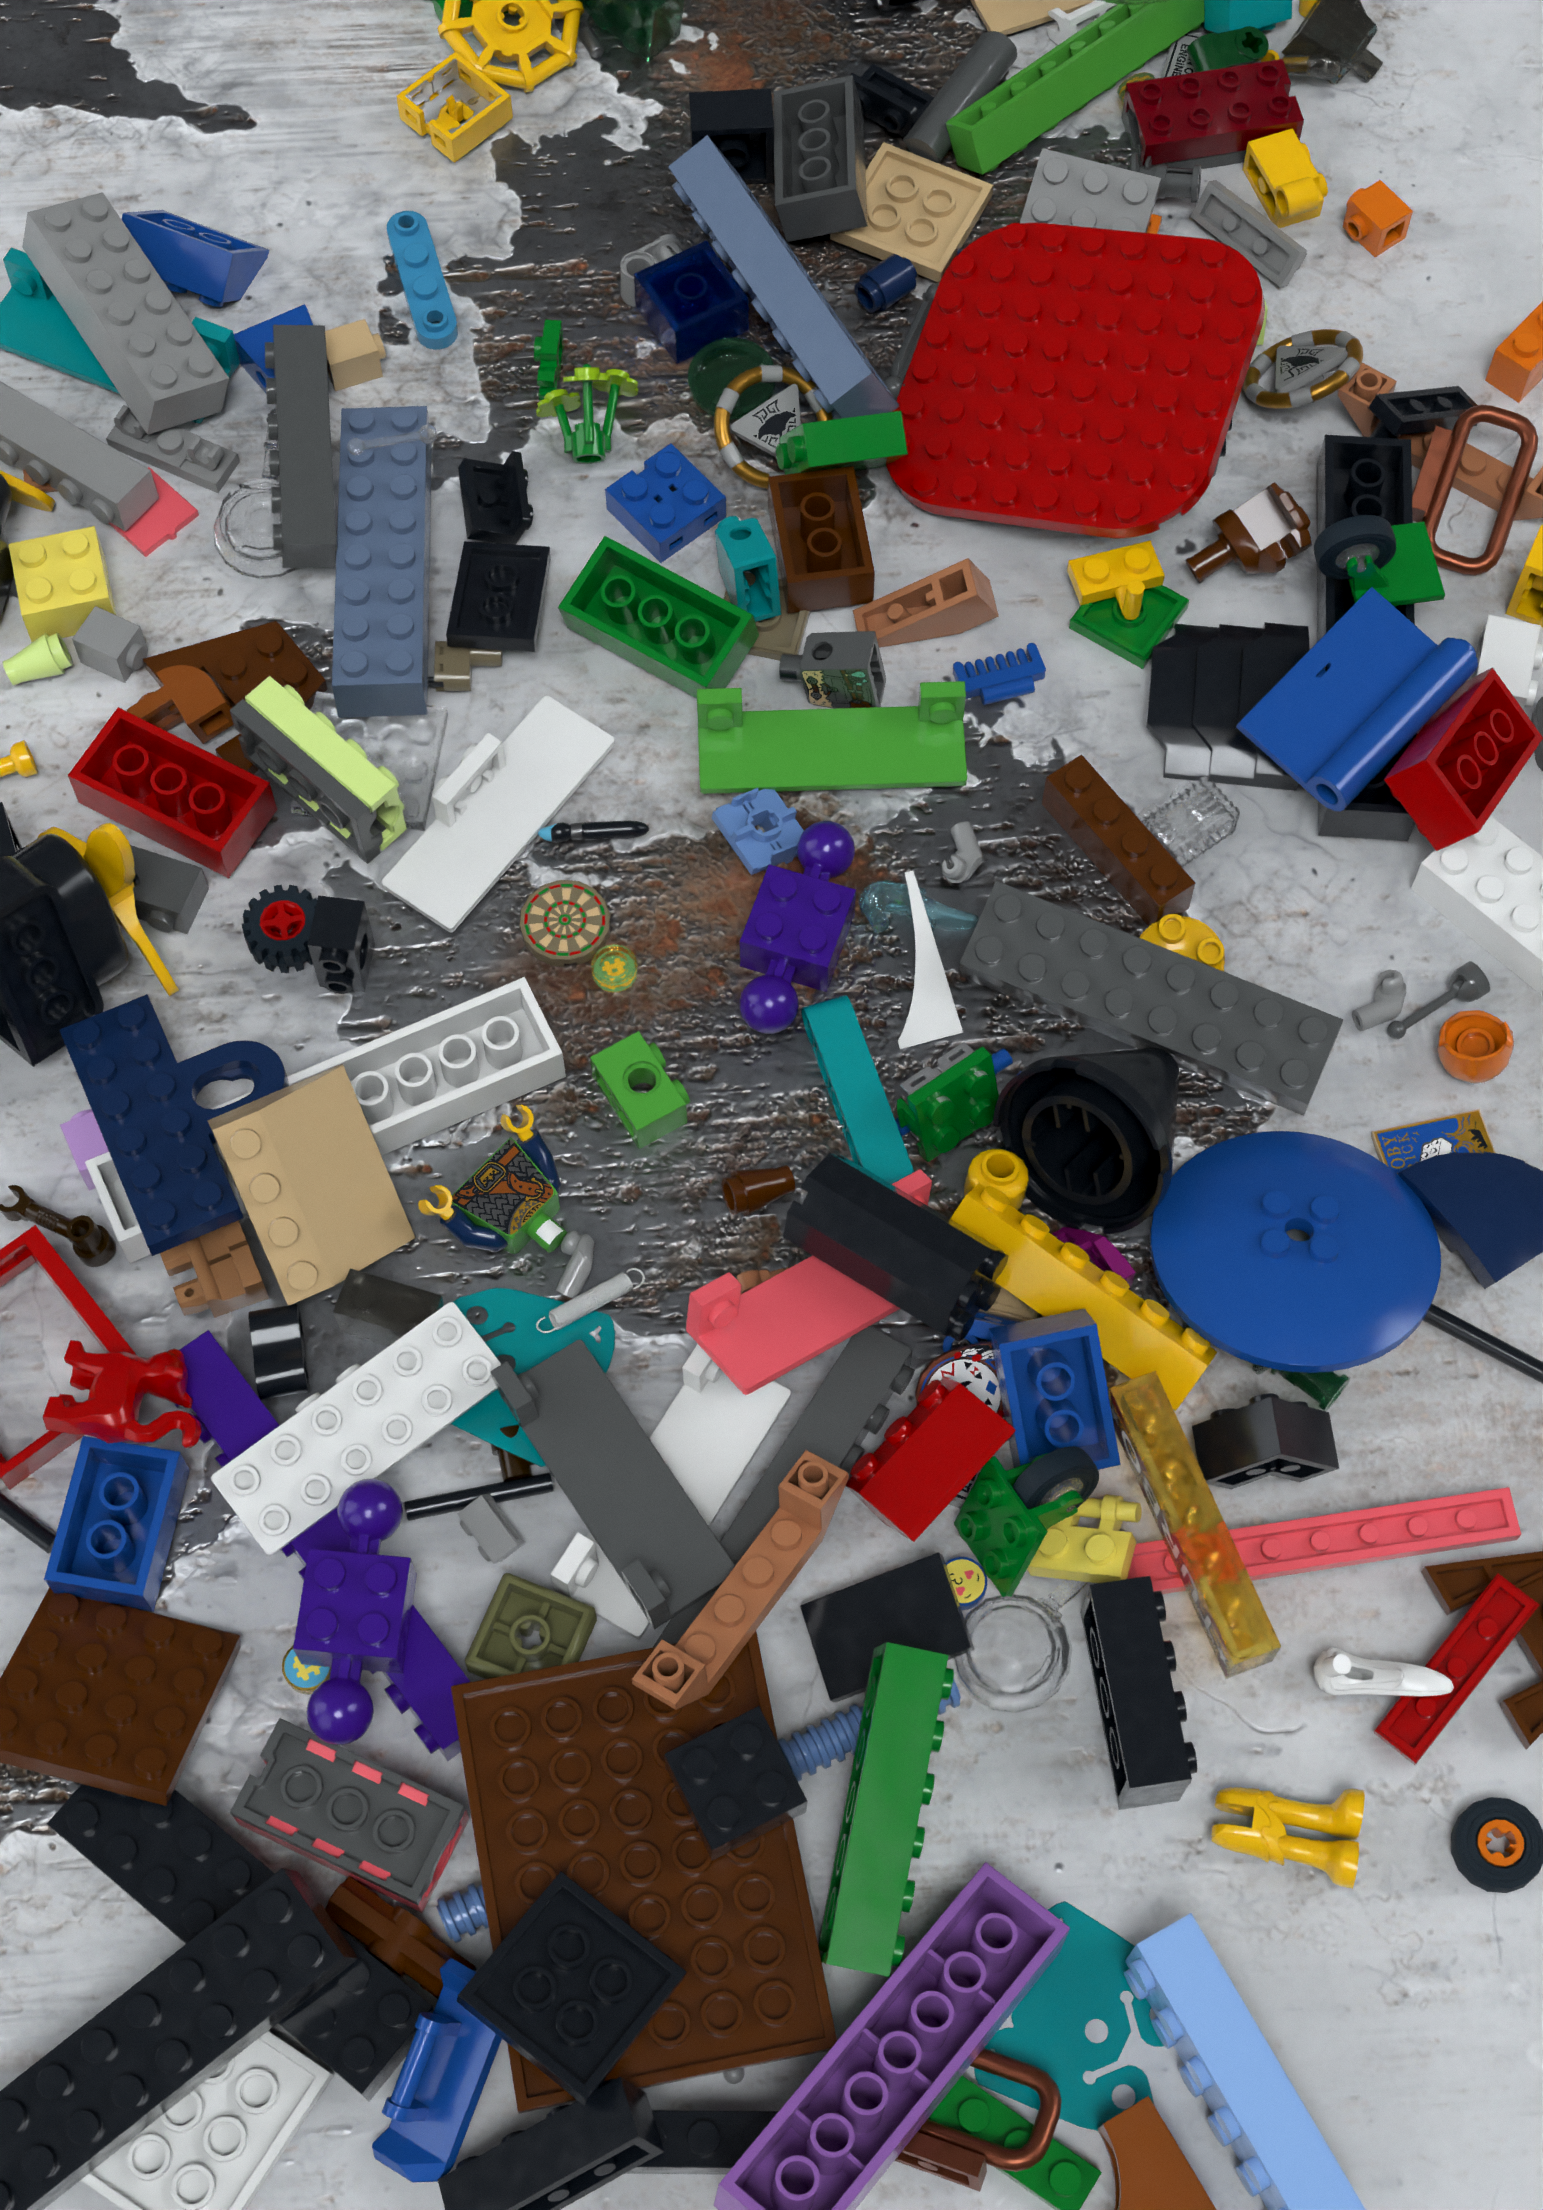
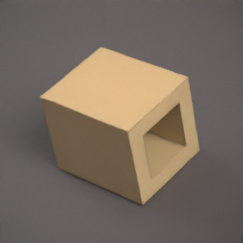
M365 319L325 331L327 372L335 391L383 377L380 359L386 358L385 349L379 333L372 335Z

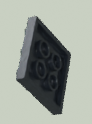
M560 1872L458 1994L457 2002L577 2101L585 2105L684 1980L687 1972L578 1884Z

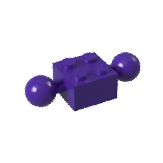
M820 821L810 825L803 831L797 845L798 859L804 868L803 874L770 864L766 870L740 939V967L765 974L753 979L745 986L739 1002L740 1012L744 1021L757 1032L764 1034L778 1033L789 1027L795 1020L799 1001L797 993L791 985L792 982L824 992L828 991L855 916L856 889L829 882L830 878L840 876L850 867L855 855L854 840L849 831L839 823Z
M379 1479L359 1480L350 1485L340 1498L337 1510L338 1520L344 1532L351 1538L349 1552L309 1549L293 1650L302 1665L331 1667L329 1680L320 1684L311 1694L306 1713L308 1724L313 1733L322 1741L333 1745H346L358 1740L371 1725L374 1708L370 1694L360 1684L362 1670L403 1674L417 1573L409 1557L379 1555L381 1542L394 1534L400 1525L403 1515L402 1502L398 1493L391 1485Z

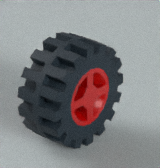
M276 885L272 893H269L267 889L259 892L261 899L252 898L248 903L250 911L244 910L242 916L244 921L242 924L244 938L255 961L259 965L264 962L266 969L274 971L276 966H278L281 973H289V967L294 966L297 972L304 970L303 963L306 961L312 965L308 940L317 899H313L311 893L306 889L299 893L298 887L294 885H289L288 890H283L282 885Z

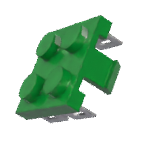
M962 1042L937 1060L939 1064L937 1068L925 1067L900 1084L909 1094L907 1096L908 1104L902 1098L897 1100V1113L901 1129L907 1126L911 1130V1134L919 1141L917 1143L918 1152L927 1163L941 1153L949 1152L963 1138L978 1128L989 1125L993 1121L999 1093L992 1055L983 1046L974 1051L965 1042ZM963 1050L965 1052L953 1061L949 1060L951 1057H953L960 1051ZM924 1076L926 1078L916 1086H911L912 1083Z

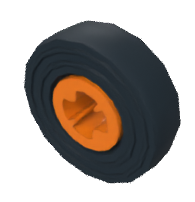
M1490 1797L1471 1804L1457 1818L1451 1833V1854L1458 1870L1471 1884L1487 1892L1509 1893L1525 1887L1539 1874L1543 1865V1830L1538 1819L1525 1806L1511 1799ZM1492 1832L1493 1836L1497 1839L1504 1836L1508 1839L1510 1845L1505 1849V1852L1510 1854L1509 1857L1505 1858L1501 1852L1491 1854L1488 1851L1486 1845L1492 1841L1491 1838L1487 1837L1488 1833Z

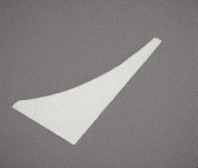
M913 870L905 872L915 931V978L909 1014L901 1036L898 1039L900 1049L963 1033Z

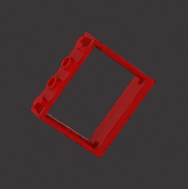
M36 1225L0 1249V1287L34 1263H37L106 1353L127 1352L136 1355ZM49 1430L8 1461L0 1453L1 1480L11 1490L84 1435Z

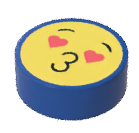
M957 1557L946 1562V1566L961 1610L972 1609L985 1596L987 1575L983 1567L971 1558Z

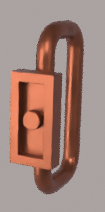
M1478 405L1462 413L1456 421L1453 430L1435 427L1412 494L1413 521L1425 522L1437 566L1461 574L1478 575L1488 572L1497 565L1503 554L1537 453L1539 438L1535 426L1528 418L1499 407ZM1486 422L1517 432L1521 439V446L1486 550L1480 557L1469 558L1440 548L1436 544L1435 536L1470 431L1475 424Z
M986 2048L972 2062L971 2067L1030 2087L1039 2095L1040 2108L1027 2143L1017 2149L1006 2148L927 2119L895 2161L980 2192L987 2173V2164L1001 2170L1018 2172L1033 2167L1043 2159L1051 2144L1060 2117L1062 2099L1058 2085L1047 2072L1040 2068Z

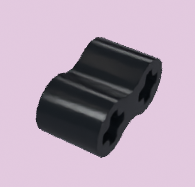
M298 1304L250 1311L248 1318L253 1348L254 1373L260 1400L310 1392L303 1325Z

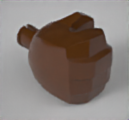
M1274 482L1236 509H1229L1213 519L1212 522L1217 532L1218 540L1191 558H1187L1185 562L1199 583L1230 562L1237 564L1243 573L1247 575L1277 573L1285 568L1286 559L1296 556L1312 546L1311 536L1308 531L1311 522L1302 507L1298 506L1292 495Z

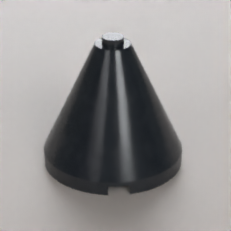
M1159 1048L1048 1057L1029 1064L1011 1079L998 1097L994 1110L993 1126H1001V1133L1005 1144L1001 1149L1015 1153L1023 1160L1028 1169L1029 1183L1025 1196L1050 1217L1075 1229H1080L1086 1223L1104 1227V1234H1113L1132 1229L1147 1219L1163 1201L1172 1177L1180 1075L1174 1058Z

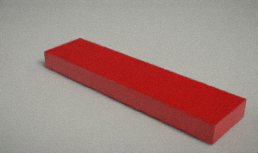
M1497 1573L1425 1665L1427 1668L1444 1674L1452 1681L1454 1688L1451 1693L1423 1697L1401 1696L1374 1730V1734L1416 1765L1535 1613L1540 1604Z

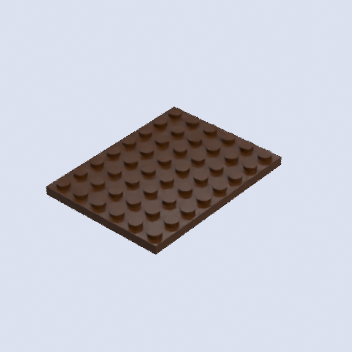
M756 1631L709 1695L677 1710L632 1684V1678L656 1647L451 1686L492 1951L494 1952L556 1876L562 1872L687 1972L684 1980L605 2080L622 2077L639 2089L826 2052L837 2042L794 1820L792 1819L712 1861L665 1767V1753L758 1706L778 1742ZM507 2043L519 2114L577 2101Z

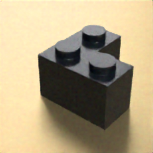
M1261 1394L1252 1397L1249 1400L1250 1404L1239 1409L1227 1408L1214 1411L1210 1414L1209 1420L1192 1426L1201 1483L1234 1489L1268 1476L1300 1483L1340 1469L1329 1412L1308 1407L1306 1402H1289L1279 1399L1277 1394Z

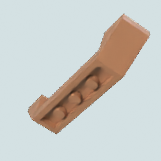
M1361 363L1358 372L1338 390L1337 395L1363 436L1370 437L1380 420L1368 407L1376 394L1394 393L1397 381ZM1434 431L1405 434L1399 437V439L1411 440L1412 465L1420 470ZM1466 443L1452 487L1498 512L1513 467ZM1543 467L1534 479L1528 476L1514 521L1543 518Z
M805 1450L778 1486L779 1509L677 1644L673 1646L661 1640L632 1678V1684L675 1710L709 1695L822 1542L848 1481V1472Z

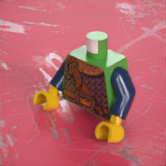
M516 1105L518 1111L523 1116L521 1125L514 1127L506 1114H502L500 1122L506 1131L517 1133L519 1136L517 1142L510 1137L453 1195H451L448 1188L442 1185L429 1187L430 1191L435 1193L439 1199L437 1208H434L425 1199L419 1200L418 1207L425 1215L433 1216L438 1214L441 1217L440 1224L467 1248L493 1252L504 1249L511 1254H517L533 1239L544 1250L551 1253L559 1247L567 1234V1231L552 1219L560 1210L558 1193L561 1188V1182L551 1152L539 1132L530 1129L534 1122L532 1111L527 1106Z

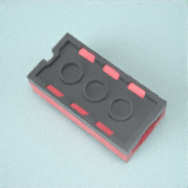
M280 1718L260 1754L266 1764L260 1778L249 1775L230 1811L231 1815L240 1826L346 1877L350 1876L361 1884L423 1913L470 1819L465 1806L345 1748L326 1743L315 1734Z

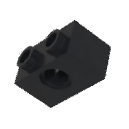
M318 895L308 948L319 986L339 994H346L351 991L365 992L375 946L365 902Z

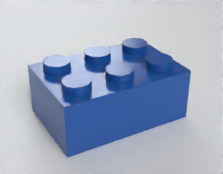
M1086 1309L989 1328L1004 1417L1016 1430L1008 1439L1013 1467L1016 1468L1030 1463L1042 1454L1071 1446L1083 1449L1093 1460L1098 1470L1121 1465L1097 1324Z
M82 1437L44 1577L45 1582L54 1593H69L75 1597L154 1612L190 1472L180 1452L124 1442L108 1444L98 1438Z

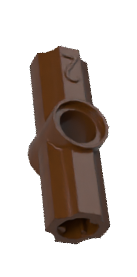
M350 1876L337 1887L328 1900L325 1910L337 1926L366 1946L365 1950L385 1967L400 1977H403L404 1974L437 1999L443 1988L440 1968L448 1959L452 1958L473 1971L477 1970L475 1965L433 1936L434 1932L421 1920L398 1905L395 1908L392 1907L375 1892Z

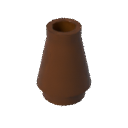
M787 1165L778 1168L732 1171L731 1176L722 1179L721 1183L724 1201L732 1215L742 1213L744 1216H748L780 1197L795 1192L794 1176Z

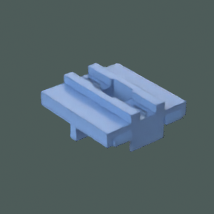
M756 788L732 798L731 804L728 803L716 808L711 817L751 875L765 869L767 870L769 864L773 866L782 862L788 864L793 861L794 857L798 856L797 845L804 830L795 819L797 811L794 807L787 808L777 792L772 789L758 791L759 789ZM759 825L763 827L765 832L763 833L761 829L756 830L754 826Z

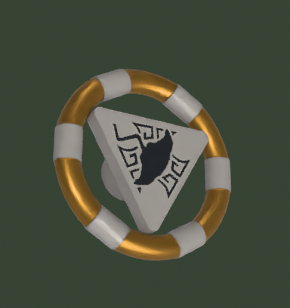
M1321 329L1292 335L1259 354L1249 365L1243 383L1246 397L1258 406L1274 409L1295 408L1314 403L1332 394L1353 378L1360 369L1363 360V347L1359 339L1347 331ZM1317 345H1335V346H1338V347H1315V346H1317ZM1274 362H1276V393L1268 392L1258 384L1259 379ZM1335 371L1334 374L1324 380V373Z
M759 365L735 377L724 389L716 405L714 416L716 443L720 454L729 468L746 482L767 490L769 476L785 475L784 472H762L749 465L734 442H732L730 432L776 457V446L780 444L779 437L801 425L798 390L804 394L807 402L814 413H816L818 421L833 420L832 413H827L813 394L819 387L812 380L806 382L798 371L781 365ZM759 382H783L790 385L729 426L730 415L740 395L747 388Z

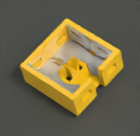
M457 52L451 54L396 96L400 119L422 137L426 133L431 135L432 145L454 163L513 118L511 95Z

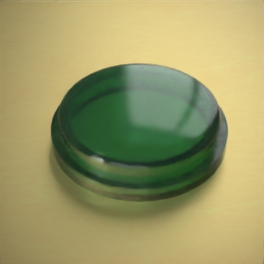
M741 338L716 340L703 347L691 361L688 370L690 394L701 409L715 416L716 405L724 389L735 377L759 365H774L769 354L752 341ZM759 382L747 388L740 395L730 415V420L740 419L769 400L774 393L776 382Z

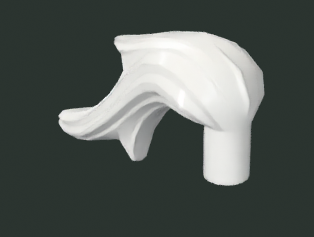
M1332 1647L1323 1650L1313 1666L1315 1681L1319 1689L1332 1696L1389 1695L1423 1697L1448 1694L1454 1688L1452 1681L1448 1677L1433 1669L1407 1663L1359 1658Z

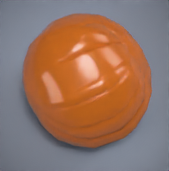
M1480 1010L1460 1011L1448 1018L1439 1031L1437 1049L1440 1061L1445 1070L1458 1080L1474 1084L1485 1083L1501 1074L1509 1064L1514 1048L1513 1031L1506 1021L1502 1022L1499 1018Z

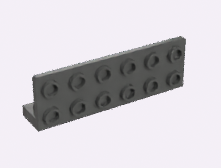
M576 1340L519 1375L515 1374L507 1361L490 1371L499 1395L654 1630L720 1587L735 1567L734 1563L582 1340Z

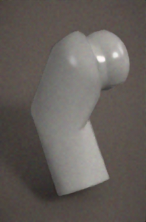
M1396 970L1382 972L1378 976V986L1373 1003L1352 1011L1353 1021L1359 1031H1364L1392 1020L1401 1013L1406 996V984L1403 982V976L1400 972Z
M576 1230L567 1232L560 1247L561 1251L570 1255L571 1258L555 1290L572 1299L580 1294L592 1270L595 1243L587 1233L581 1235Z

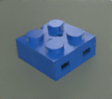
M671 443L644 461V470L636 474L631 470L605 489L606 509L660 563L726 518V496Z

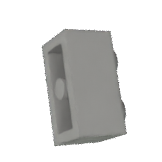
M490 1493L480 1495L457 1513L461 1518L460 1525L467 1535L474 1536L480 1545L478 1546L480 1554L488 1562L492 1561L493 1564L502 1562L525 1544V1541Z

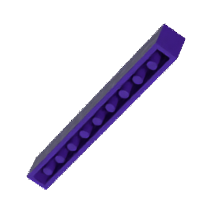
M209 1330L179 1350L184 1355L188 1371L186 1392L193 1400L192 1407L189 1410L201 1423L202 1432L199 1439L203 1444L210 1440L214 1442L221 1454L215 1457L220 1468L280 1426ZM338 1508L281 1549L286 1558L295 1553L305 1566L298 1571L303 1581L309 1549L349 1552L351 1538L344 1532L339 1523ZM413 1605L403 1674L382 1672L391 1684L384 1691L401 1714L410 1709L420 1725L413 1730L428 1752L433 1754L439 1749L446 1760L449 1761L461 1752L451 1686L469 1683L470 1680Z

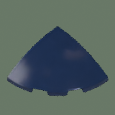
M1453 1152L1420 1161L1398 1173L1402 1180L1423 1202L1431 1216L1436 1231L1451 1253L1456 1250L1459 1251L1484 1289L1498 1282L1543 1252L1542 1170L1525 1163L1523 1160L1491 1152Z

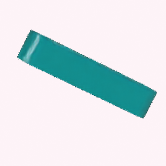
M842 995L802 1007L801 1013L804 1027L853 1162L890 1184L914 1172L913 1166L849 997Z

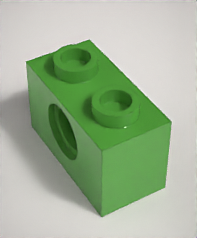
M639 1031L590 1057L593 1079L638 1149L687 1124L686 1105L690 1103V1099L684 1086L678 1079L670 1080L663 1069L666 1067V1062L661 1051L654 1042L648 1045ZM640 1083H647L654 1087L646 1093H638L632 1090L634 1086Z

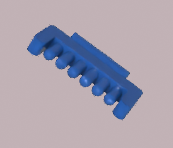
M1029 643L1026 654L1022 648L1016 651L1020 665L1012 651L1006 653L1010 667L1007 666L1002 654L996 655L995 659L1000 670L997 669L991 656L986 657L985 663L989 673H987L981 659L975 661L979 675L976 674L971 662H966L964 666L961 662H955L953 664V675L956 681H965L966 699L980 696L982 704L987 705L1034 693V681L1044 679L1046 672L1036 644Z

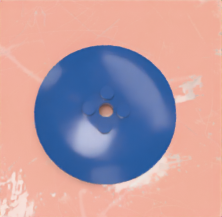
M1290 1131L1258 1132L1234 1137L1215 1144L1195 1155L1172 1176L1167 1194L1155 1209L1150 1232L1152 1266L1158 1284L1175 1312L1195 1332L1219 1349L1242 1360L1271 1369L1303 1373L1331 1372L1359 1366L1385 1355L1404 1342L1421 1324L1434 1300L1440 1279V1244L1431 1216L1420 1198L1396 1172L1383 1162L1354 1146L1320 1135ZM1292 1229L1302 1230L1309 1235L1310 1239L1296 1241L1291 1239L1286 1232Z

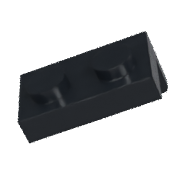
M872 64L861 77L854 73L850 74L853 75L864 116L884 126L889 132L904 138L935 98L875 64Z
M512 451L504 464L464 458L458 467L467 539L516 545L524 531L529 530L533 521V507L531 504H528L526 490L528 486V472L526 469H523L521 452Z

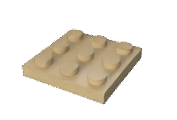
M883 142L866 169L867 226L830 233V240L881 260L886 259L892 254L905 257L912 262L917 274L939 282L953 258L957 256L958 248H962L993 195V184Z

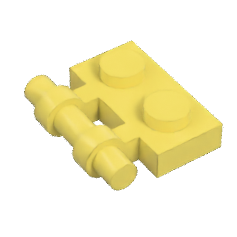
M1106 1494L1103 1499L1088 1498L1077 1508V1513L1046 1529L1048 1532L1027 1568L1031 1576L1091 1583L1126 1580L1136 1540L1132 1532L1120 1531L1122 1521L1136 1523L1140 1521L1142 1514L1141 1504L1124 1501L1123 1497L1118 1495ZM1080 1517L1101 1519L1099 1528L1078 1527Z

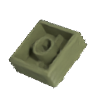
M505 1573L500 1580L466 1655L465 1664L467 1670L484 1679L579 1662L597 1621L595 1608L510 1573ZM534 1630L539 1631L542 1644L540 1646L534 1645L530 1650L524 1649L523 1642L520 1639L521 1635L530 1637Z

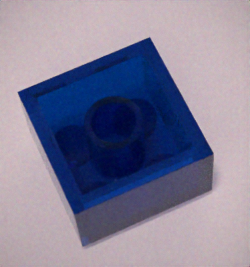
M707 240L634 274L636 308L676 364L749 330L748 297Z

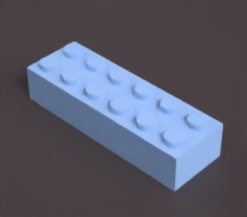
M1192 1913L1137 1943L1125 1961L1129 1968L1124 1972L1126 1981L1139 2001L1146 1998L1156 2015L1151 2022L1162 2044L1167 2049L1174 2046L1184 2066L1179 2068V2071L1187 2088L1195 2098L1202 2095L1212 2112V2115L1207 2117V2120L1215 2137L1223 2147L1230 2144L1241 2163L1236 2167V2171L1247 2192L1252 2197L1259 2194L1267 2210H1366Z

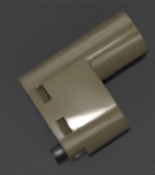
M435 641L434 677H428L429 687H436V691H471L472 667L502 666L503 652L502 650L447 647V641Z

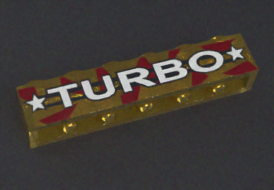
M1156 1371L1111 1387L1108 1393L1115 1432L1225 1678H1231L1272 1662L1280 1650L1281 1644Z

